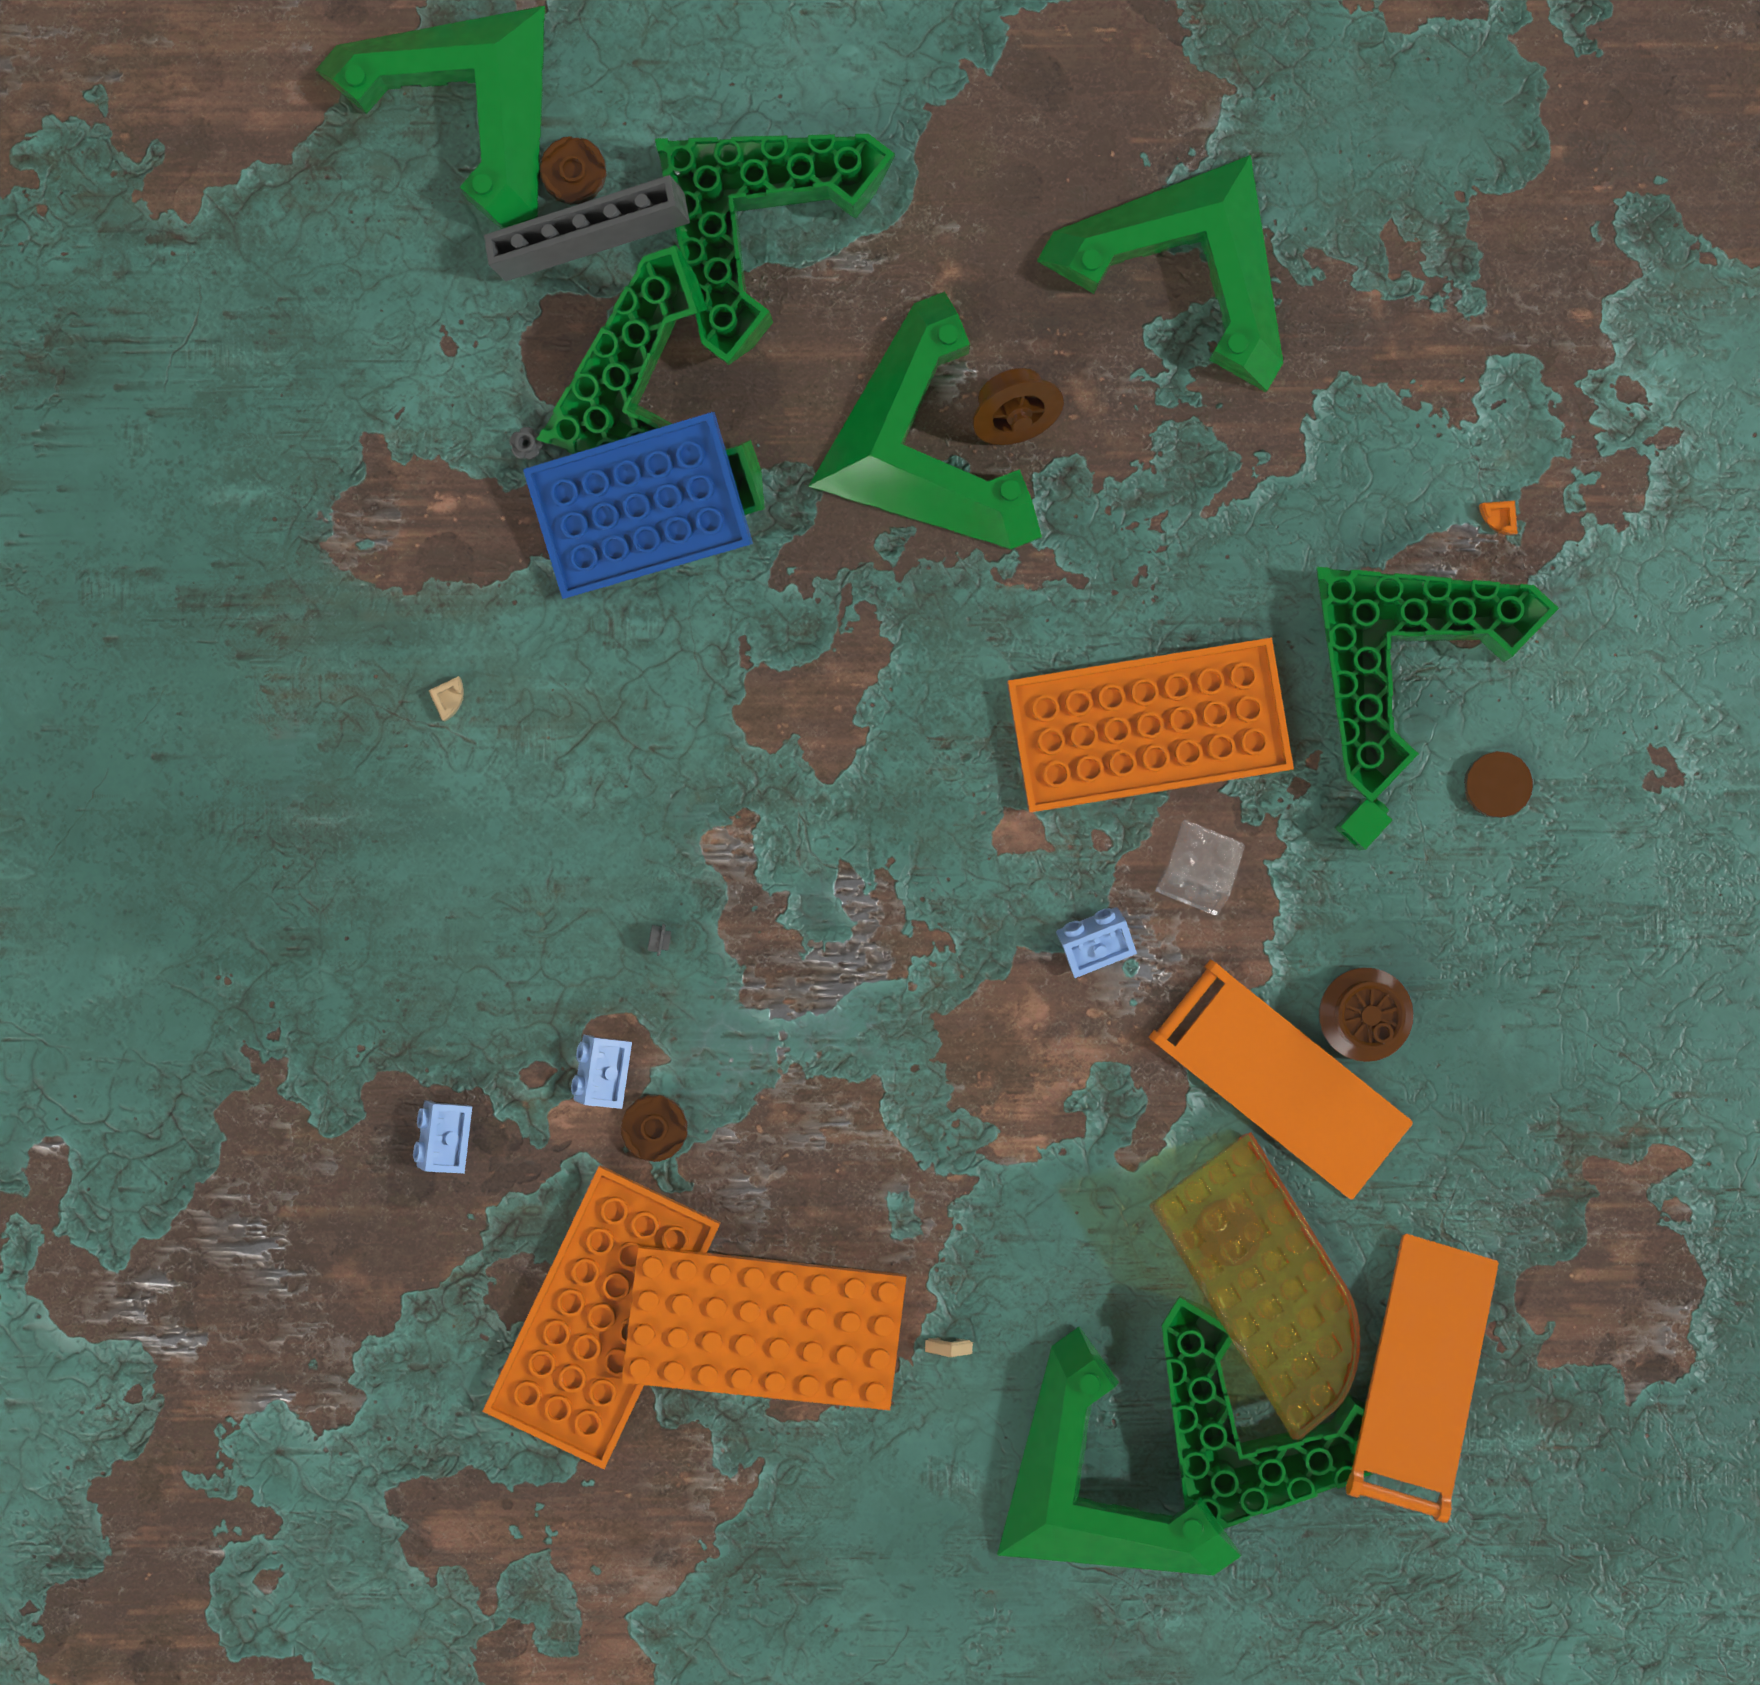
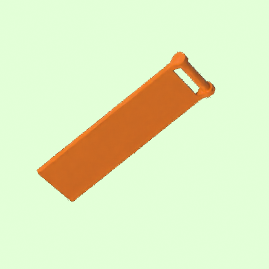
M1210 959L1204 966L1205 972L1158 1031L1153 1030L1148 1038L1347 1198L1354 1199L1412 1126V1120L1242 985L1220 965ZM1215 979L1221 980L1224 983L1223 986L1174 1046L1168 1041V1038Z
M1402 1235L1353 1467L1347 1481V1495L1356 1498L1360 1495L1434 1516V1520L1442 1523L1449 1521L1452 1510V1494L1499 1265L1497 1260L1413 1235ZM1364 1471L1439 1492V1498L1436 1503L1364 1482Z

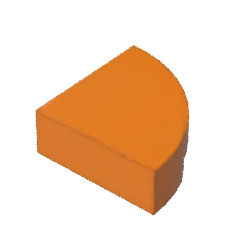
M1515 501L1488 502L1479 505L1482 518L1490 528L1504 535L1518 534Z

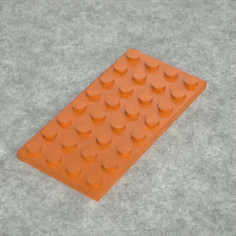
M1272 638L1007 681L1029 813L1294 769Z
M601 1165L598 1166L482 1412L597 1467L605 1469L644 1385L621 1383L638 1245L707 1253L721 1222Z
M638 1245L621 1383L890 1410L906 1275Z

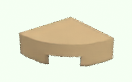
M459 676L429 690L432 700L444 722L458 711L463 700L464 688Z
M941 1338L925 1340V1352L946 1357L972 1354L973 1342H970V1340L956 1339L954 1342L943 1341Z

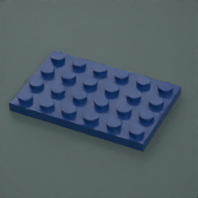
M715 412L523 469L562 599L753 544Z

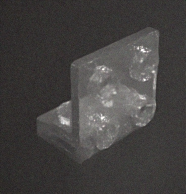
M1184 820L1180 826L1169 863L1158 880L1155 891L1217 916L1230 897L1245 845Z

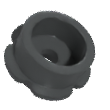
M522 427L519 432H514L510 437L511 451L519 459L531 460L539 455L543 442L536 440L539 434H536L533 428ZM524 441H529L528 446H523Z
M662 924V926L652 925L647 951L657 952V956L661 955V950L668 951L671 931L665 930V924Z

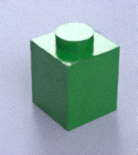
M1362 798L1336 825L1335 829L1358 850H1366L1393 820L1387 815L1389 809L1376 798L1370 803L1366 798Z

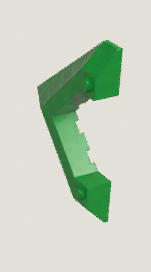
M545 6L339 44L335 46L315 69L317 73L366 114L390 89H401V86L421 85V87L448 85L449 82L462 81L475 83L481 163L463 182L460 189L471 204L501 229L538 218Z
M835 134L808 135L805 138H788V135L743 136L720 140L717 137H700L678 141H669L668 138L655 139L663 177L671 175L685 193L690 223L676 227L675 230L680 251L697 277L707 310L695 314L702 345L727 365H730L753 349L773 324L770 311L746 293L737 212L831 200L856 219L877 193L895 157V153L870 134H855V136L835 137Z
M1251 155L1068 225L1052 233L1037 262L1093 294L1112 265L1123 263L1124 260L1139 256L1146 257L1168 251L1173 247L1201 242L1203 253L1207 258L1210 269L1209 275L1216 299L1219 302L1225 329L1209 360L1260 390L1268 391L1284 362Z
M677 245L643 256L637 266V271L621 293L613 307V312L606 324L600 329L576 370L575 377L570 385L566 387L553 410L551 418L545 428H542L536 440L546 444H553L567 450L568 453L575 454L672 424L638 404L676 321L707 310L697 277ZM748 440L726 447L744 514L748 515L765 509L762 471L752 441Z
M945 291L913 304L808 488L825 491L850 501L877 507L892 514L931 526L942 527L957 534L977 540L981 539L1012 550L1042 538L1034 505L1020 469L991 481H986L904 445L937 367L969 354L970 343L960 317Z
M1316 567L1346 780L1372 803L1419 754L1394 731V717H1392L1393 679L1390 654L1392 649L1391 642L1480 640L1504 663L1518 652L1559 607L1535 585H1512L1493 581H1465L1446 577L1399 573L1383 574L1375 571L1352 569L1348 571Z
M1178 1296L1162 1322L1161 1327L1184 1506L1187 1507L1201 1497L1222 1528L1226 1529L1248 1521L1250 1517L1263 1513L1265 1515L1317 1497L1318 1493L1335 1487L1339 1489L1347 1486V1481L1353 1467L1366 1404L1348 1394L1331 1422L1317 1425L1302 1439L1294 1440L1308 1427L1240 1443L1220 1363L1238 1332L1232 1322L1211 1309ZM1364 1471V1477L1374 1474Z
M1080 1326L1051 1347L997 1555L1214 1576L1240 1558L1242 1554L1201 1497L1174 1516L1161 1513L1154 1514L1139 1511L1136 1508L1116 1504L1109 1505L1094 1502L1092 1499L1078 1497L1092 1404L1115 1388L1119 1381Z

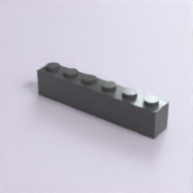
M671 175L486 234L484 239L488 265L501 278L509 281L686 225L690 221L685 193Z

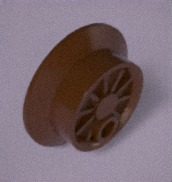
M1015 368L1001 372L988 380L981 388L978 395L979 406L973 416V428L981 440L990 444L1011 445L1027 441L1043 433L1058 419L1064 406L1063 395L1056 385L1042 380L1041 376L1034 370Z
M1356 968L1341 974L1327 987L1320 1003L1319 1021L1326 1040L1337 1052L1357 1061H1377L1392 1055L1408 1038L1413 1025V1005L1405 987L1391 974L1375 968Z

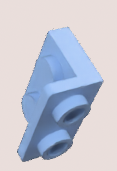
M1118 907L1102 909L1094 916L1081 921L1069 922L1063 928L1056 931L1074 978L1137 954L1127 922Z
M583 1035V1040L579 1043L576 1052V1058L579 1062L578 1073L574 1076L571 1085L574 1101L583 1105L622 1109L632 1042Z
M424 1100L423 1108L419 1109L417 1116V1126L421 1129L419 1142L415 1143L413 1150L414 1162H417L418 1168L426 1172L465 1174L472 1106L435 1103Z

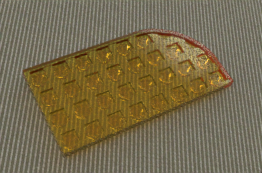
M1252 1132L1242 1135L1155 1199L1149 1206L1293 1440L1302 1439L1332 1414L1348 1394L1359 1362L1360 1326L1355 1303L1349 1289Z

